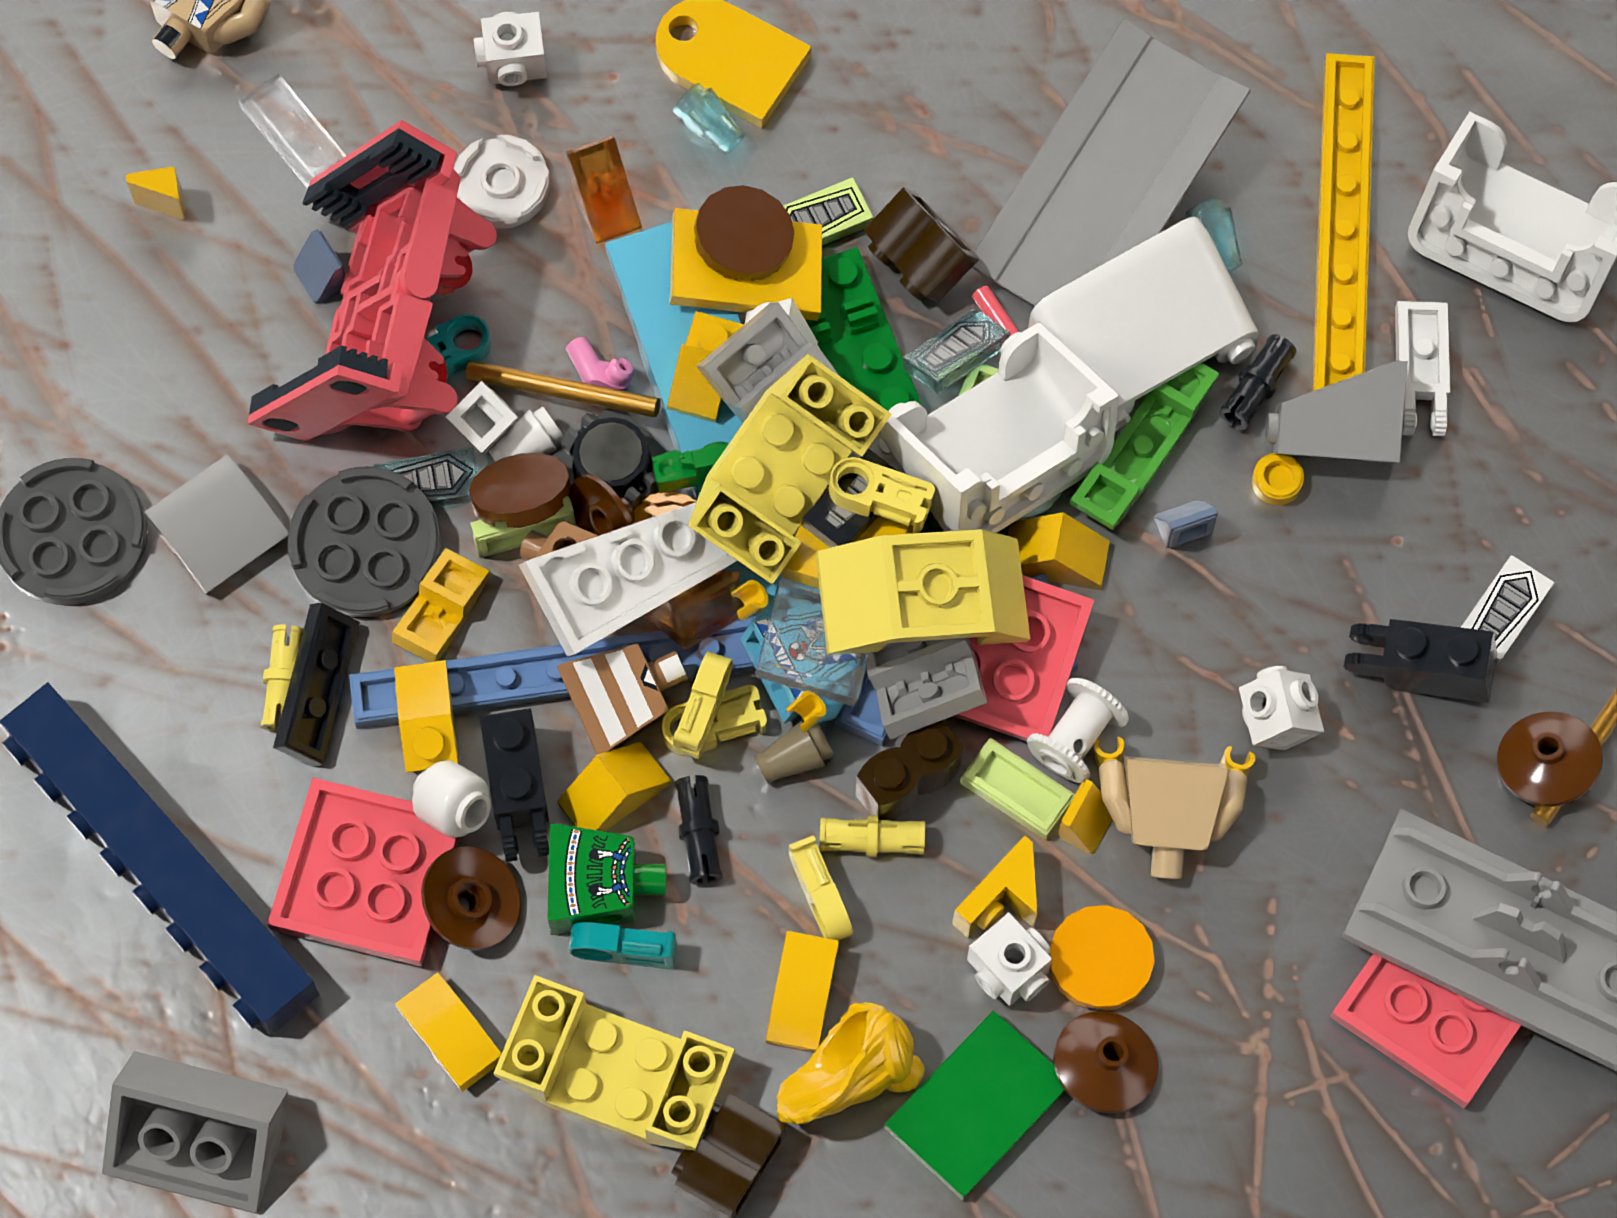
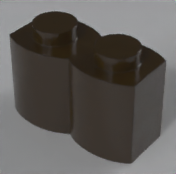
M905 187L892 198L864 229V232L872 241L868 245L872 254L886 266L894 263L904 275L900 279V283L911 295L920 301L926 297L940 302L979 260L974 251L917 192Z
M943 720L912 731L906 735L900 747L881 751L862 766L857 775L856 796L870 815L878 816V820H895L914 805L919 795L929 794L943 788L956 776L961 767L963 745Z
M730 1093L723 1105L715 1101L704 1129L706 1133L698 1144L696 1151L684 1149L671 1172L672 1175L677 1177L674 1184L675 1193L717 1218L737 1217L757 1181L766 1170L786 1136L785 1124Z

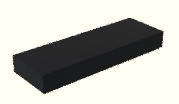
M322 602L310 604L273 745L274 749L310 766L324 765L360 624L359 621Z

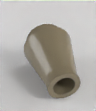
M801 720L767 749L754 756L767 784L783 777L826 766L824 761L835 756L819 723L814 724L807 732H802L799 727L804 722Z

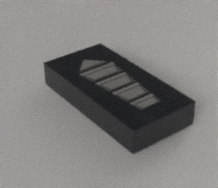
M869 448L860 457L869 462L898 471ZM846 474L838 480L841 490L848 494H859L867 488V482L858 474ZM828 490L802 517L801 526L832 548L855 542L879 516L871 511L869 517L837 506L832 501Z

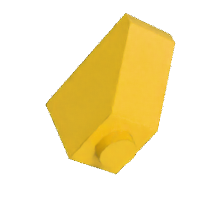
M446 660L394 667L398 719L406 772L427 770L435 763L446 760L459 764L460 756Z

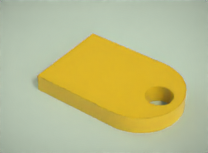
M684 0L673 6L663 16L656 32L658 62L664 73L673 82L761 129L811 57L810 45L724 0ZM680 25L691 26L697 32L692 39L687 41L676 40L670 33L675 27Z

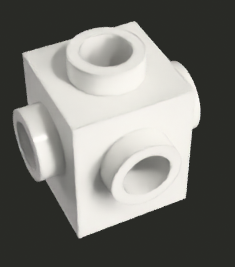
M502 12L493 17L481 18L483 37L474 38L477 68L487 66L490 85L501 83L506 86H516L524 83L526 80L547 78L539 12L522 14Z
M1273 666L1259 671L1256 680L1239 687L1243 704L1242 715L1249 728L1253 746L1287 750L1324 733L1317 705L1318 693L1311 682L1309 674L1288 671L1286 666Z
M1009 912L969 946L967 961L977 970V973L974 975L976 981L991 998L997 999L1000 996L1009 1007L1021 996L1026 1002L1031 1000L1050 981L1046 976L1049 973L1052 958L1048 955L1051 952L1048 943L1035 929L1030 927L1028 930H1025Z

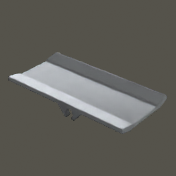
M1123 18L974 251L979 260L972 268L994 283L1036 306L1052 292L1161 233L1250 94V89L1206 68L1153 38L1150 34Z
M1400 809L1341 938L1617 1071V912L1564 887L1558 881L1553 882L1543 877L1540 872H1532Z

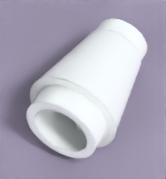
M542 406L533 413L529 409L488 452L495 462L521 453L549 455L558 451L556 446L561 443L564 436Z

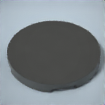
M63 458L49 461L34 467L19 477L20 482L13 487L0 507V564L14 585L27 595L46 603L78 605L108 595L131 576L140 563L145 551L148 524L141 500L127 479H124L121 475L105 466L94 463V460L85 458Z
M370 466L338 471V475L324 481L309 495H305L293 514L288 531V554L291 566L302 587L317 603L322 602L349 617L369 618L392 613L409 604L419 595L420 582L441 555L442 535L437 515L423 492L411 480L397 472Z

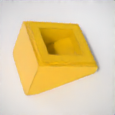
M170 166L128 173L126 175V182L134 204L178 219H186L183 192L175 167Z
M1087 779L1085 782L1082 781L1061 820L1058 833L1060 835L1059 839L1088 854H1093L1096 851L1112 821L1102 801L1101 792L1093 782Z

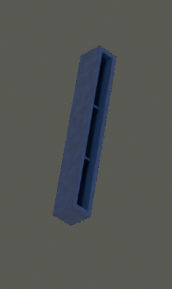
M49 682L0 720V725L8 736L2 742V745L21 767L28 761L35 767L40 775L34 781L52 803H55L60 798L64 800L72 810L66 817L85 840L94 835L105 849L99 855L118 878L125 872L129 874L138 885L132 890L137 900L151 915L158 910L164 914L171 922L165 928L168 935L184 953L193 947L205 961L198 967L199 970L217 991H220L224 986L229 988L238 999L232 1007L252 1030L260 1024L272 1036L320 995L314 981Z

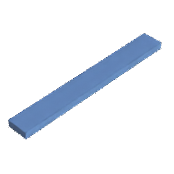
M750 617L746 620L736 619L603 638L571 656L566 655L561 645L449 660L446 661L453 713L456 715L571 698L558 671V665L633 644H639L647 663L676 651L688 677L687 680L682 682L695 680L707 651L733 659L731 675L756 672L740 640L751 620L756 617ZM394 668L349 675L356 729L399 723Z

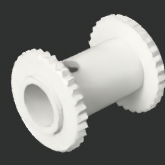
M1071 678L1066 683V689L1074 701L1049 737L1033 733L1028 737L1027 744L1036 759L1048 769L1067 780L1082 783V781L1085 782L1091 776L1090 769L1087 768V765L1082 760L1107 724L1119 728L1126 726L1129 716L1121 702L1099 685L1086 679Z

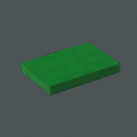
M993 1010L884 1124V1129L963 1201L1066 1091L1057 1078L1054 1065Z

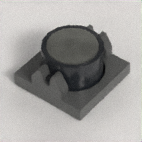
M606 408L598 416L589 413L582 416L580 427L577 430L570 427L561 441L562 448L552 455L566 465L571 486L576 476L577 478L585 474L597 476L606 482L619 497L625 498L633 511H635L642 504V500L652 494L659 493L652 457L667 453V451L627 412Z

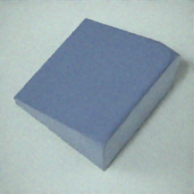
M316 229L310 233L293 267L294 272L315 304H319L341 292L345 272L342 263L322 231L319 232Z
M1197 500L1158 513L1154 516V521L1166 548H1173L1212 534L1218 511L1215 506L1202 500Z

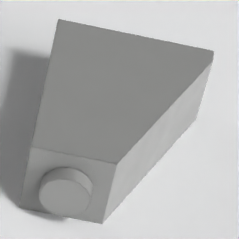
M1397 360L1277 404L1276 413H1268L1266 443L1274 444L1273 453L1400 463L1408 361Z

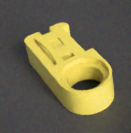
M856 457L842 459L834 465L830 473L829 494L837 506L869 517L870 512L873 511V514L907 526L913 525L912 533H919L922 530L933 503L935 487L932 483ZM846 474H858L867 482V488L859 494H848L841 490L838 480Z
M709 651L706 652L693 683L692 692L677 731L674 733V751L697 759L700 758L732 671L733 659Z
M746 685L724 692L702 752L717 748V740L723 742L755 733V729H760L761 735L766 733L767 718L764 709L761 707L760 695L756 686ZM687 702L676 705L668 710L662 721L665 745L670 751L681 756L688 755L674 751L673 736L670 730L673 723L682 718Z
M814 835L789 844L790 861L823 937L841 940L853 935L849 916L836 885L831 879Z

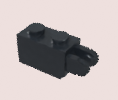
M1390 619L1389 626L1354 623V625H1351L1349 635L1351 640L1363 645L1384 648L1383 655L1359 652L1348 653L1344 660L1343 667H1345V670L1354 674L1384 678L1386 686L1397 691L1489 703L1498 656L1493 631Z
M528 708L479 716L493 812L497 829L501 830L506 862L518 861V841L514 835L513 828L533 825L534 827L532 837L534 849L538 852V857L548 856L549 843L546 823L549 822L532 710Z

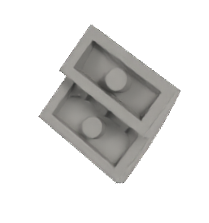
M770 302L696 366L717 394L743 423L765 391L807 354L839 375L818 345L807 342L779 302Z
M228 454L144 512L173 554H177L205 594L288 536V530Z
M969 638L888 643L878 652L863 653L868 678L876 690L882 724L890 740L988 703Z

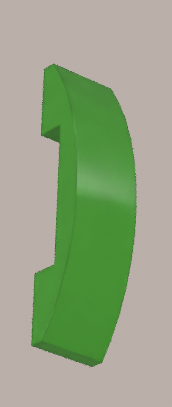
M1200 363L1149 392L1132 416L1130 422H1128L1114 442L1112 451L1103 464L1098 461L1071 498L1070 504L1113 530L1133 507L1163 466L1218 379L1219 373Z

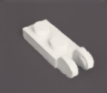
M1397 301L1395 307L1396 361H1408L1402 435L1413 436L1417 426L1415 400H1432L1430 415L1431 432L1433 436L1444 437L1447 427V400L1450 395L1448 304L1442 302Z

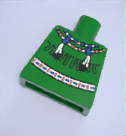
M550 824L547 914L550 935L571 933L572 925L580 922L611 925L631 923L635 921V895H666V864H636V848L633 837L562 824Z

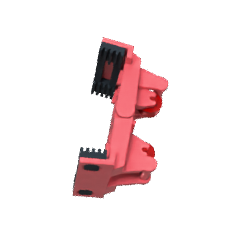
M400 120L311 179L302 204L308 206L313 202L311 209L317 211L323 208L321 215L324 217L332 213L330 220L333 222L341 218L339 225L342 227L351 223L349 231L356 234L340 293L343 295V299L334 315L326 353L318 358V365L278 387L279 385L272 384L251 397L248 425L307 442L316 436L338 433L351 425L410 432L417 429L423 419L433 414H446L456 407L458 402L457 394L452 386L446 383L448 371L444 357L424 338L433 306L430 298L433 294L445 296L453 293L456 289L464 287L470 281L473 273L472 261L468 253L475 249L485 250L494 245L497 238L496 229L493 224L479 216L457 198L461 177L453 168L457 151L409 123Z

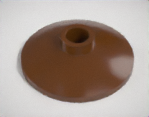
M585 474L575 479L572 483L570 500L574 510L575 522L579 528L600 536L632 525L635 522V514L629 502L625 498L619 497L602 479L594 475Z
M1540 712L1519 720L1505 733L1497 752L1498 771L1508 790L1525 802L1547 807L1565 805L1584 796L1596 783L1603 763L1602 748L1594 731L1582 720L1562 712ZM1548 746L1558 748L1552 755H1544L1539 751Z
M461 846L450 849L431 863L423 878L421 900L425 915L433 929L450 944L462 949L482 950L498 944L514 929L521 905L518 884L508 866L493 853L474 846ZM458 895H462L468 900V911L460 905Z
M1106 1011L1089 1012L1080 1015L1067 1024L1055 1044L1053 1061L1060 1084L1071 1098L1090 1110L1100 1113H1121L1133 1109L1148 1097L1156 1083L1158 1058L1154 1045L1141 1027L1122 1015ZM1103 1049L1112 1050L1119 1057V1061L1108 1060L1104 1056Z

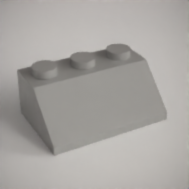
M134 1051L112 1084L102 1174L257 1213L282 1137L288 1090Z

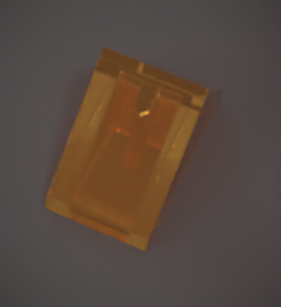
M612 135L567 151L570 185L595 243L598 244L642 228L615 137Z
M719 571L643 616L683 649L688 650L739 619L737 611L744 607L743 602L737 597H732L731 592L741 586L740 572Z

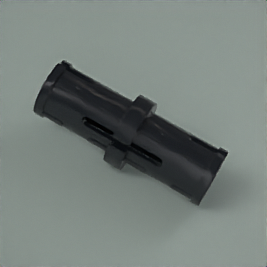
M1270 335L1252 365L1245 366L1238 376L1240 377L1238 379L1239 384L1225 405L1219 410L1220 417L1229 426H1232L1238 417L1239 421L1235 425L1236 429H1246L1264 399L1271 398L1276 392V381L1297 352L1293 343L1285 337L1280 346L1277 347L1276 344L1280 340V335Z
M704 775L694 776L693 796L690 776H686L675 781L682 824L678 826L679 839L685 841L690 873L689 882L694 885H703L702 877L705 876L704 863L708 884H711L723 878L715 838L720 832L718 820L712 818L708 778Z

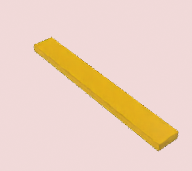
M1326 53L1324 60L1312 391L1365 372L1375 56Z

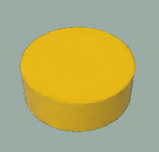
M1270 453L1257 462L1252 475V488L1257 497L1263 502L1275 506L1286 505L1296 499L1301 491L1304 481L1303 469L1300 463L1290 455Z

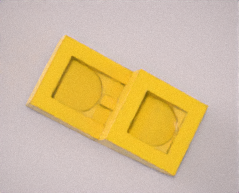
M445 548L420 582L418 597L392 631V643L428 662L439 661L473 608L489 578L490 570Z
M787 931L770 1013L766 1043L814 1053L818 1049L828 1006V996L839 948V940Z
M438 972L395 1003L402 1017L426 1044L435 1060L462 1092L497 1066L502 1053Z

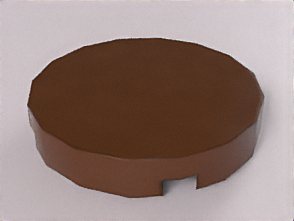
M745 185L724 187L711 194L700 207L694 225L696 236L694 241L699 255L708 267L720 275L734 280H738L739 277L751 278V281L763 280L779 271L789 257L795 233L790 214L778 199L762 189Z
M521 453L502 458L481 470L473 478L469 488L475 515L485 524L495 526L494 520L499 522L506 521L507 528H522L540 523L552 517L564 506L563 499L566 495L570 498L572 492L566 465L558 458L542 453Z

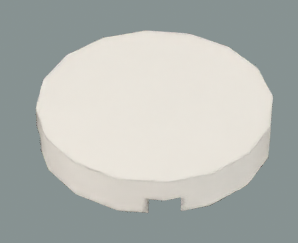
M496 135L497 139L486 141L482 138L471 143L459 155L454 169L461 177L457 198L479 216L492 223L495 229L514 228L530 221L544 207L550 192L549 170L541 152L527 140L512 135Z

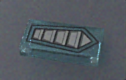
M975 308L903 357V368L910 375L939 394L999 353L1003 343L1010 337V332Z
M473 447L374 464V467L397 472L411 480L427 497L433 508L471 501L469 488L473 478L478 474Z

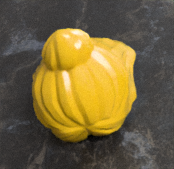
M864 1002L850 1005L848 1011L840 1018V1022L829 1030L828 1036L809 1061L781 1083L778 1095L776 1096L778 1102V1109L776 1111L781 1122L795 1123L797 1125L806 1124L813 1120L841 1112L849 1106L872 1100L885 1089L897 1093L915 1089L924 1077L925 1068L920 1058L913 1055V1037L906 1023L897 1015L875 1003Z

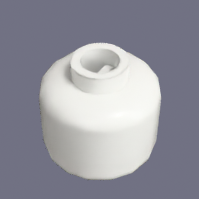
M446 760L435 763L423 771L415 780L412 796L413 811L420 821L451 838H457L475 832L486 822L491 809L489 787L482 777L453 761Z

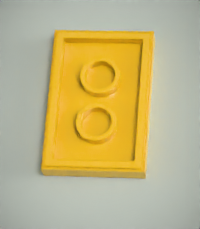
M675 208L672 215L670 305L747 313L763 303L779 302L793 298L804 319L818 320L821 314V224L792 221L795 232L792 249L779 271L763 280L751 281V278L742 277L734 280L726 278L708 267L697 252L694 241L696 237L694 225L699 210Z

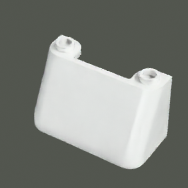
M1469 112L1432 172L1409 225L1408 238L1410 244L1423 256L1558 320L1577 322L1585 318L1590 312L1617 259V182L1606 183L1600 186L1590 203H1586L1501 163L1507 147L1506 136L1501 128L1493 122Z
M1190 217L1180 221L1052 292L1032 309L1028 326L1030 328L1040 322L1119 394L1115 433L1130 422L1131 417L1129 413L1132 411L1136 399L1213 356L1220 363L1230 361L1232 364H1238L1254 353L1259 339V332L1209 232L1197 217Z
M1040 322L1022 333H1014L1003 343L1000 351L1001 357L998 373L927 415L926 409L916 401L899 403L889 410L892 415L881 429L882 439L905 474L934 485L935 492L930 511L944 532L983 529L997 533L1085 478L1098 461L1103 464L1112 451L1119 394Z

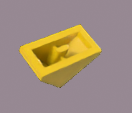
M1064 512L1014 521L1010 524L1008 536L1018 539L1022 575L1031 578L1046 573L1048 581L1101 590L1110 540Z
M637 742L597 754L557 800V804L575 827L605 832L670 786L672 782L642 742Z

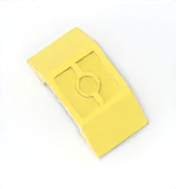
M807 354L765 391L709 471L688 526L773 585L801 545L802 541L793 535L801 525L802 517L815 505L829 485L830 473L834 465L840 460L848 458L852 451L863 456L892 414L814 357Z
M983 529L882 535L820 550L815 553L827 655L878 652L888 643L977 637L978 645L1028 642L1030 640L1017 538Z
M534 975L495 1068L494 1076L547 1107L646 1144L696 1151L735 1049L685 1030L681 1039L587 1005L584 993Z

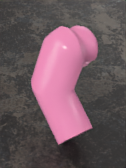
M587 337L576 338L566 346V351L583 383L617 390H624L630 385L631 379L634 376V368L627 359L620 358L619 361L612 359L610 362L599 360Z

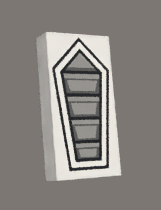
M1511 555L1461 628L1494 632L1498 655L1496 666H1498L1555 582Z

